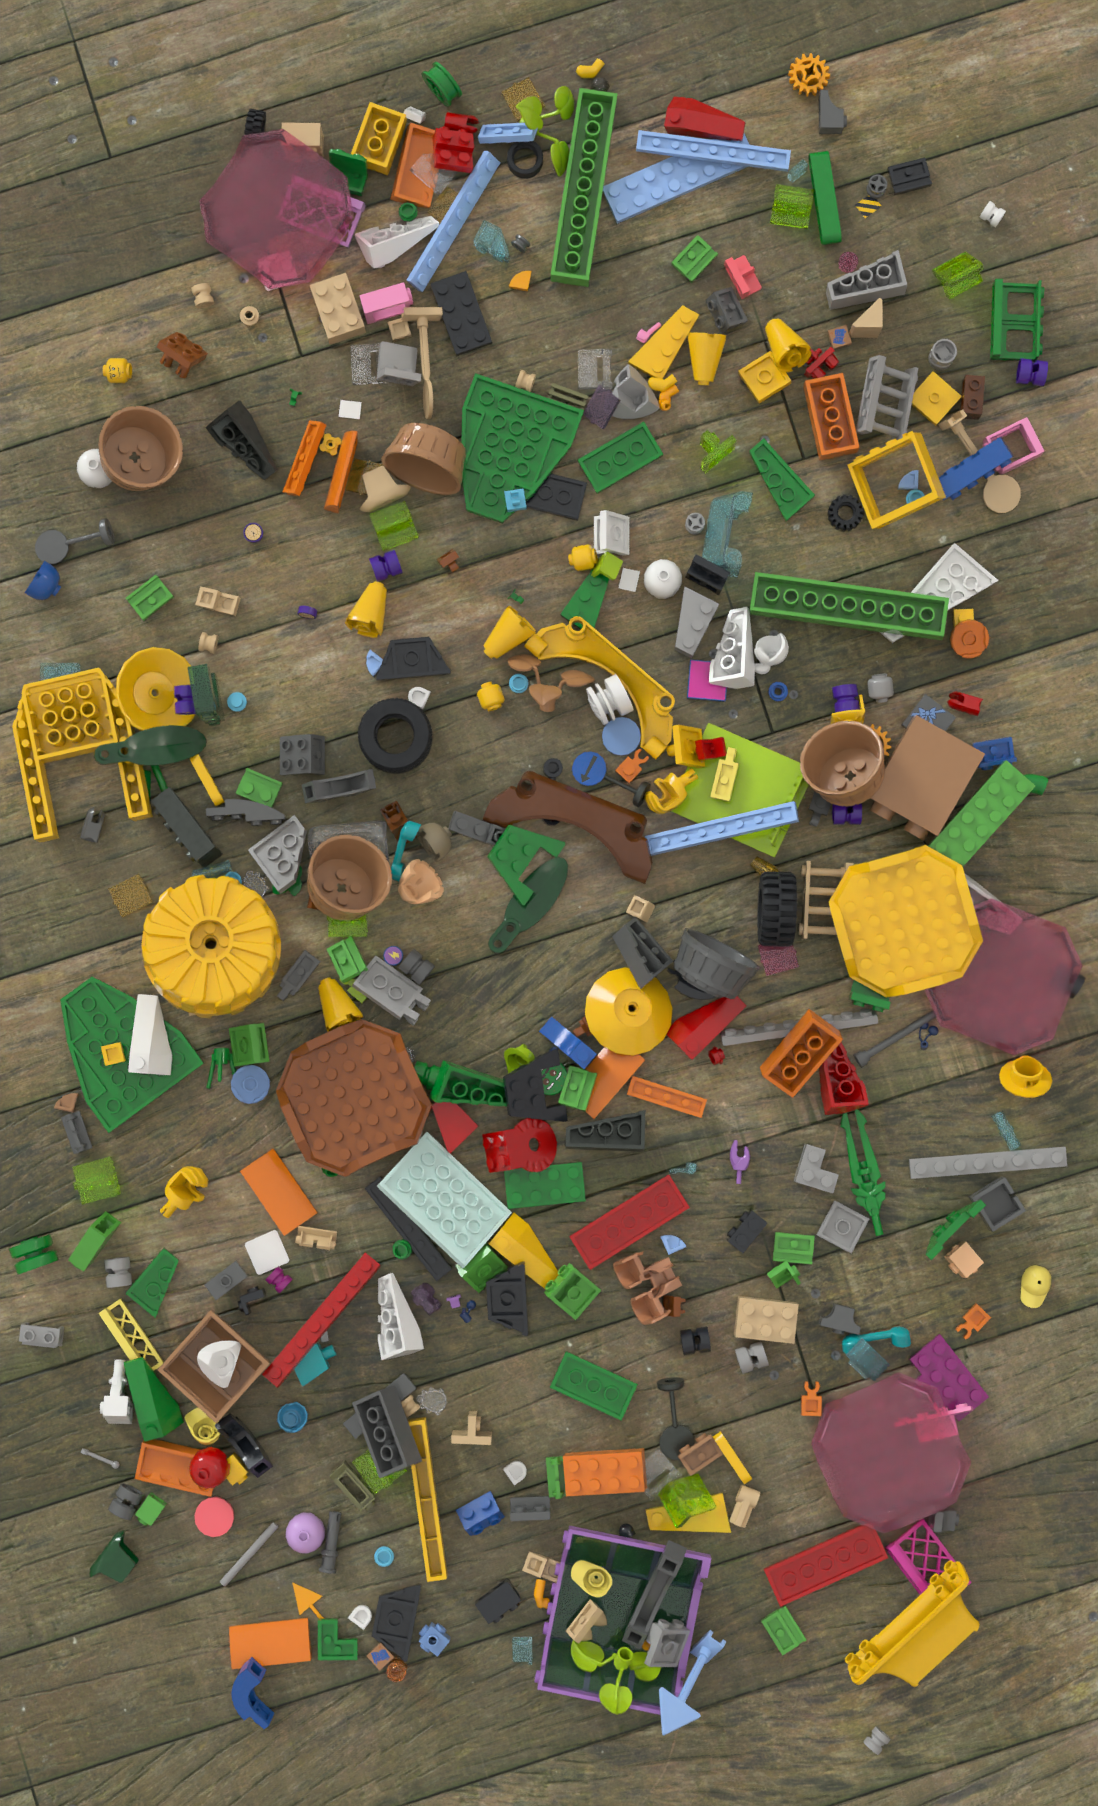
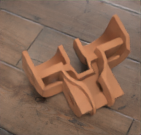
M636 1252L614 1262L613 1267L619 1282L625 1289H631L644 1280H650L653 1286L652 1289L631 1298V1306L637 1319L643 1325H649L668 1316L672 1310H666L659 1298L681 1287L682 1284L679 1280L680 1277H675L671 1267L674 1265L669 1257L644 1268L640 1260V1255H643V1252Z

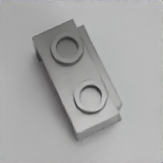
M25 1322L20 1327L19 1341L23 1345L56 1348L62 1346L64 1327L33 1326Z

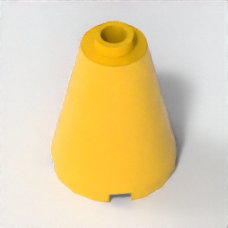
M772 319L767 323L765 331L778 370L783 373L791 372L793 367L798 366L800 368L811 356L809 344L781 319Z
M688 333L694 381H698V385L709 386V382L714 381L725 345L726 335Z
M375 581L367 586L345 620V625L350 630L355 628L358 630L357 634L371 638H377L378 634L382 635L387 589L384 587V584Z
M510 605L504 610L483 645L485 647V654L491 659L493 657L498 659L536 633L533 626L524 617L522 618L518 614L519 612Z
M329 977L320 982L318 990L327 1032L342 1025L361 1020L364 1017L336 979Z

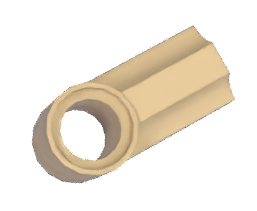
M741 1485L729 1522L745 1528L752 1509L757 1505L760 1492Z

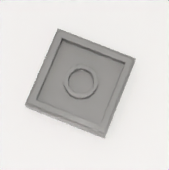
M834 1200L816 1235L852 1254L869 1218Z

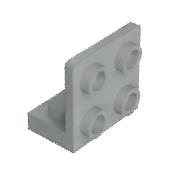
M382 341L379 349L377 380L414 386L421 382V374L415 373L417 348Z

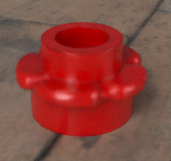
M714 1046L712 1050L708 1051L709 1059L713 1065L723 1064L725 1055L721 1048L718 1049Z

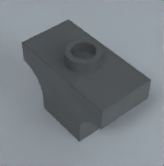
M236 1260L207 1282L205 1287L214 1299L218 1300L248 1277V1275Z
M833 1303L830 1314L820 1316L819 1324L833 1328L832 1332L844 1335L845 1331L859 1335L861 1329L853 1320L855 1309L852 1307Z

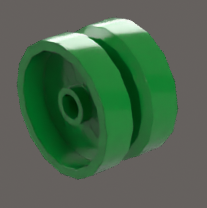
M51 1234L40 1238L37 1236L20 1242V1245L9 1248L11 1258L25 1257V1260L14 1265L17 1275L59 1260L55 1250L45 1253L42 1250L53 1245Z

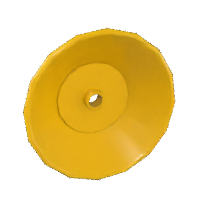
M151 647L136 652L123 664L117 677L116 698L121 713L133 727L141 731L168 725L185 727L193 720L195 714H175L177 699L174 698V686L198 685L201 691L195 670L183 656L170 649ZM152 690L156 691V696L152 695Z
M624 967L609 971L594 982L586 997L585 1016L590 1032L602 1046L617 1054L634 1056L651 1051L664 1040L671 1026L673 1008L668 992L657 978L654 977L640 989L630 969ZM629 1006H633L635 1011L630 1012Z

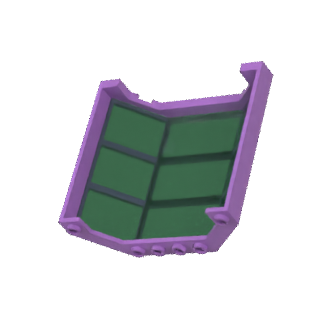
M569 1526L568 1531L564 1530L562 1543H565L561 1562L556 1563L554 1575L558 1576L557 1583H552L550 1595H554L553 1602L548 1603L546 1614L550 1615L549 1622H545L542 1634H545L546 1637L540 1671L536 1670L534 1682L538 1683V1690L600 1702L599 1691L601 1687L608 1683L616 1685L619 1670L614 1665V1659L602 1667L597 1665L596 1670L593 1672L581 1670L573 1661L571 1654L573 1639L566 1630L591 1599L602 1609L607 1619V1625H593L591 1627L592 1639L588 1640V1642L595 1643L602 1648L604 1652L603 1661L611 1657L613 1653L617 1654L618 1650L622 1647L629 1648L633 1653L648 1652L643 1650L642 1647L638 1649L625 1643L622 1639L666 1545ZM686 1550L683 1563L670 1584L653 1622H658L659 1619H664L672 1623L673 1619L682 1621L684 1626L690 1630L678 1666L661 1667L659 1675L652 1681L638 1679L634 1674V1670H630L629 1667L623 1671L619 1686L628 1687L632 1693L630 1709L661 1715L659 1689L663 1687L674 1696H679L683 1688L681 1678H685L703 1583L700 1580L701 1578H708L711 1563L710 1554ZM585 1560L599 1565L609 1572L613 1582L606 1595L602 1597L591 1596L572 1579L571 1570L575 1562Z

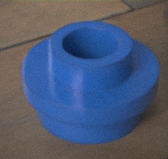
M775 682L769 687L768 693L772 700L782 701L787 697L788 689L784 683ZM775 689H780L781 695H776Z

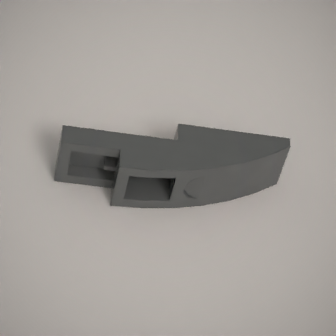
M225 799V807L206 808V816L212 818V821H221L223 817H231L232 820L243 819V816L246 817L247 823H251V826L263 825L262 822H270V825L282 824V821H287L286 816L276 809L248 800Z
M454 811L448 830L495 846L505 828Z

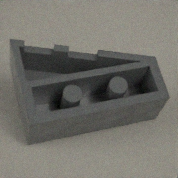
M636 917L612 936L640 989L673 962L671 957Z

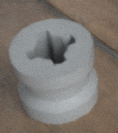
M699 513L690 514L685 522L686 530L693 535L701 533L705 526V519Z

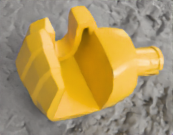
M691 768L680 777H676L671 772L664 780L656 778L653 783L661 790L663 795L659 799L651 790L645 793L644 799L649 810L658 814H665L681 805L687 797L685 787L698 779L697 774L694 775L695 771Z
M193 1166L183 1167L168 1181L165 1187V1195L168 1198V1202L160 1209V1213H163L164 1217L170 1218L177 1208L181 1210L189 1209L193 1201L201 1202L204 1200L205 1196L195 1188V1186L208 1187L209 1180L201 1168Z

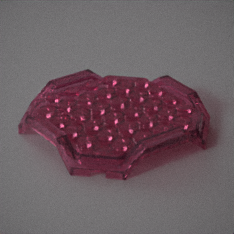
M285 129L243 135L232 159L211 189L199 200L201 214L204 219L206 242L255 276L268 289L310 283L332 256L354 219L347 176Z
M992 898L975 905L974 909L983 942L963 977L939 986L924 989L939 1025L1012 1055H1017L1053 1040L1074 984L1083 967L1066 927Z
M900 1372L849 1395L826 1403L811 1442L819 1467L843 1516L882 1533L907 1526L956 1503L971 1465V1460L948 1414L938 1387L921 1382Z

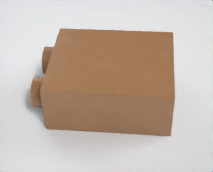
M914 715L885 765L884 779L878 791L871 797L875 802L870 811L888 821H891L895 813L909 820L904 830L923 841L929 832L938 836L985 753L923 718Z

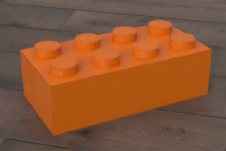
M843 373L806 380L803 388L819 461L857 453L860 447Z
M809 1009L760 1066L762 1076L793 1098L843 1040L840 1031Z
M644 1448L566 1453L563 1456L566 1496L645 1492L647 1489Z

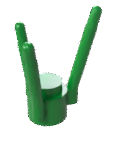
M214 1048L207 1089L211 1087L215 1063L218 1065V1082L222 1081V1065L228 1064V1061L232 1075L236 1072L233 1055L230 1054L229 1048Z

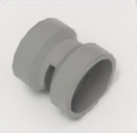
M875 1726L872 1730V1737H866L863 1742L870 1750L879 1755L882 1751L881 1746L888 1744L891 1739L880 1728Z

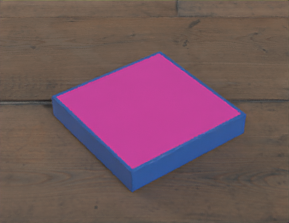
M690 660L687 699L726 701L727 687L709 683L711 661Z

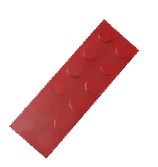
M668 1174L569 1237L591 1270L690 1207Z
M870 1520L764 1568V1571L781 1607L887 1559L888 1556L874 1524Z

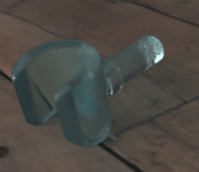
M686 1162V1168L669 1169V1174H693L696 1172L697 1164Z

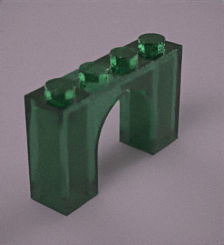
M208 664L187 667L196 715L205 724H209V726L220 725V721H225L217 675L210 673Z

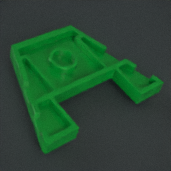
M508 825L487 858L498 874L504 879L510 891L516 896L519 904L525 906L534 891L519 881L520 876L539 848H542L552 857L557 858L566 843Z
M980 1199L959 1209L957 1212L952 1211L946 1217L948 1221L943 1226L941 1224L932 1231L934 1235L930 1238L925 1255L932 1260L944 1248L942 1245L970 1217L974 1218L986 1204Z

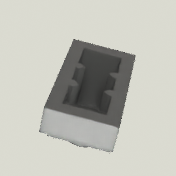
M820 90L819 134H842L843 128L847 127V115H844V109H839L832 103L828 90Z
M930 1505L928 1526L933 1532L954 1531L955 1526H958L959 1514H956L957 1511L954 1508Z

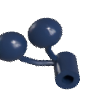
M925 1023L920 1027L919 1039L921 1041V1050H927L928 1042L926 1039L929 1036H935L939 1033L936 1026L929 1027V1035L926 1036L924 1041L921 1039V1030L927 1029L929 1024Z
M474 1300L467 1302L468 1313L466 1308H462V1313L459 1315L465 1323L472 1319L469 1313L470 1310L476 1307Z

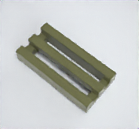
M552 383L547 397L552 399V396L563 399L581 406L580 409L584 410L589 398L585 394ZM557 390L568 395L574 396L576 398L582 399L583 402L554 391Z

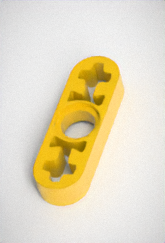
M199 754L189 758L215 806L217 807L225 803Z
M720 1431L712 1436L744 1485L751 1481L752 1477L722 1432Z

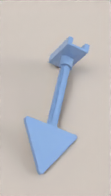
M711 1630L690 1651L691 1654L697 1657V1660L679 1696H674L663 1687L659 1689L662 1735L664 1736L701 1717L685 1701L704 1664L708 1663L726 1643L725 1640L719 1643L712 1638L713 1632Z

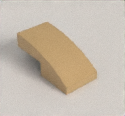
M200 586L195 605L236 616L241 598Z
M529 1551L522 1571L557 1583L558 1576L554 1575L556 1563L560 1562ZM565 1564V1566H564L563 1576H564V1573H565L567 1564Z

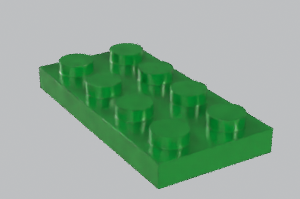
M642 422L581 457L577 462L596 494L661 458L663 453L645 422Z
M582 1162L550 1165L547 1169L540 1172H529L523 1168L504 1171L508 1209L586 1201Z
M566 1351L550 1388L622 1421L638 1384Z

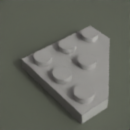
M295 815L248 850L280 894L296 883L307 831Z

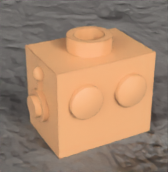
M966 1241L955 1244L952 1250L944 1256L950 1263L948 1265L955 1274L958 1273L962 1278H967L972 1273L977 1272V1269L984 1263Z

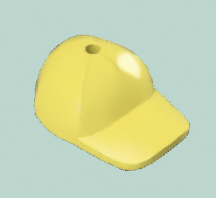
M1033 1265L1028 1267L1022 1276L1020 1299L1024 1305L1030 1308L1040 1307L1050 1289L1051 1275L1046 1268Z
M196 1408L185 1415V1421L192 1436L200 1444L211 1445L219 1439L221 1434L215 1427L216 1423L200 1408Z
M579 1560L575 1562L571 1570L572 1579L591 1596L602 1597L607 1594L612 1586L613 1580L611 1575L599 1565Z

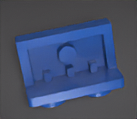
M1012 737L972 743L974 748L985 753L978 766L982 770L993 769V765H1001L1005 760L1011 765L1012 762L1017 761V757L1014 756Z
M491 1491L456 1510L465 1531L470 1536L480 1534L486 1527L498 1524L505 1517Z

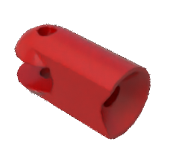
M451 112L446 113L444 126L448 127L449 130L458 131L465 129L468 133L472 134L478 131L477 128L467 125V123L479 124L475 116Z
M958 691L949 694L950 700L947 701V704L950 708L974 716L979 715L983 699Z

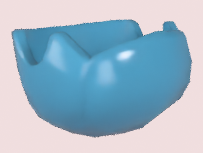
M298 1402L285 1404L278 1412L277 1422L279 1427L285 1432L295 1433L302 1430L306 1425L308 1413L305 1407Z

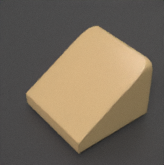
M634 895L626 913L647 923L655 905Z

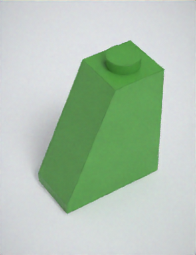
M105 1211L88 1228L68 1261L74 1267L84 1272L96 1259L121 1222Z

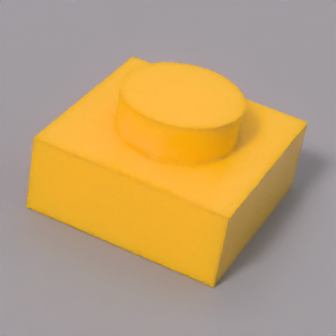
M973 609L953 610L954 627L961 621L967 619L974 620Z
M121 1042L101 1047L105 1066L125 1062Z

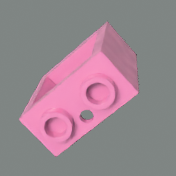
M404 282L359 295L367 325L401 315V313H404V307H411L410 305H413L410 288H406Z
M1027 417L987 436L983 441L984 444L982 446L985 447L999 437H1004L1020 430L1031 454L1004 468H1001V466L995 468L994 471H998L999 475H1003L1044 453V449Z

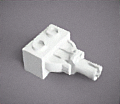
M125 1360L114 1361L113 1377L109 1379V1384L112 1385L110 1396H104V1402L100 1403V1414H103V1418H105L108 1424H132L134 1404L128 1396H125V1385H128V1381L125 1378Z

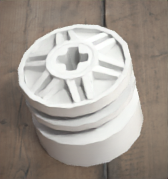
M616 674L604 680L606 689L603 690L598 683L595 684L596 694L591 687L586 689L588 702L595 716L600 719L603 725L608 724L606 714L609 715L612 721L615 720L614 710H617L621 716L634 710L627 692Z

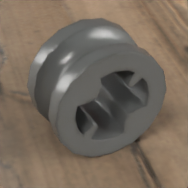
M517 234L515 236L516 240H512L511 244L518 251L525 253L526 247H529L530 243L524 237Z

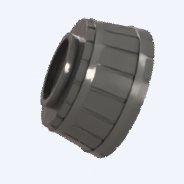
M689 928L684 929L678 954L674 961V968L682 974L681 977L685 981L718 998L735 999L760 969L755 962L739 951L713 937Z

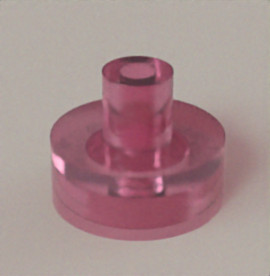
M844 252L838 261L839 268L846 273L854 271L858 265L856 254Z

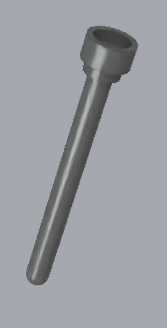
M931 1011L871 1049L862 1052L858 1051L853 1054L856 1062L861 1068L864 1067L871 1060V1057L936 1018L937 1012Z

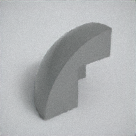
M630 364L625 366L614 380L616 384L614 391L607 395L609 396L607 398L610 399H606L607 404L605 406L608 405L609 408V405H612L613 410L605 409V411H608L606 413L616 418L636 419L656 412L660 407L649 384Z

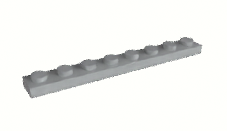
M862 1009L860 1012L855 1013L846 1011L842 1012L841 1015L835 1016L831 1014L821 1016V1018L836 1029L878 1024L877 1014L871 1009ZM785 1020L779 1024L765 1023L759 1027L750 1025L738 1030L729 1028L724 1032H720L723 1046L786 1037L798 1021Z
M1066 1147L909 1159L910 1179L1067 1166Z

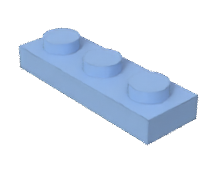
M525 123L482 125L478 140L480 144L534 141L538 128L530 130Z

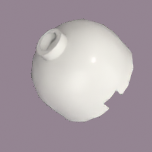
M90 449L79 457L77 473L87 486L103 488L112 482L102 468L99 449Z
M660 559L653 562L647 567L644 574L646 590L658 599H667L674 596L682 584V574L679 567L669 560Z

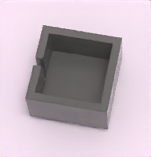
M1002 1176L968 1197L972 1203L981 1199L986 1204L978 1214L988 1230L992 1232L1026 1211L1016 1195L1009 1196V1194L1015 1192L1007 1179Z

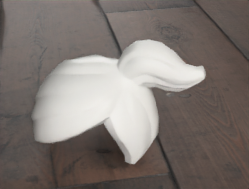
M779 633L777 636H765L757 641L754 654L760 663H754L756 673L766 674L772 665L780 664L786 658L789 646L786 637L782 633Z

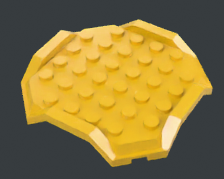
M927 845L876 860L850 865L829 900L834 926L849 977L886 998L939 986L963 977L983 942L962 865Z

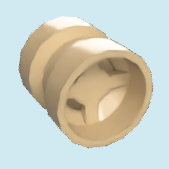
M209 283L197 284L191 288L196 298L194 301L196 308H207L214 305V299L210 295L211 287Z

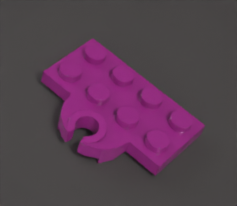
M940 1334L909 1358L920 1373L913 1385L915 1399L921 1398L924 1391L931 1393V1399L927 1402H922V1407L930 1410L947 1407L950 1411L956 1409V1405L967 1403V1406H972L974 1410L989 1398ZM970 1412L957 1414L955 1419L959 1422Z

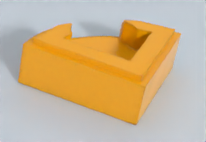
M522 271L512 278L509 288L528 291L532 272Z

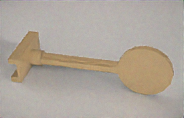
M404 307V313H401L402 322H417V328L419 329L421 367L424 379L423 409L425 418L431 419L433 412V390L429 380L430 363L427 328L428 321H440L443 315L442 307Z
M964 410L952 414L950 419L938 424L942 431L951 428L970 455L977 453V448L961 423L967 417ZM993 474L988 477L983 488L985 505L996 513H1007L1013 510L1021 498V489L1018 482L1008 475L995 476Z

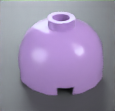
M312 1513L295 1515L289 1521L286 1528L288 1545L299 1553H310L317 1550L325 1538V1527L322 1520Z

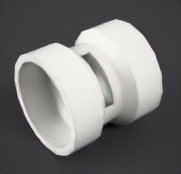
M989 201L980 218L988 220L990 225L996 228L1006 211L1002 208L998 209L993 202Z

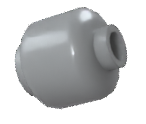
M885 673L872 675V678L868 680L869 697L876 699L877 703L887 702L888 698L893 696L894 693L892 678L888 677Z

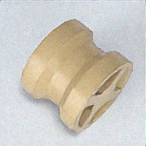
M521 370L515 387L531 392L536 375L527 374L526 371Z
M202 632L199 641V651L203 652L206 650L211 654H215L218 645V635L210 636Z
M412 1394L401 1401L406 1418L420 1408V1405L414 1402Z

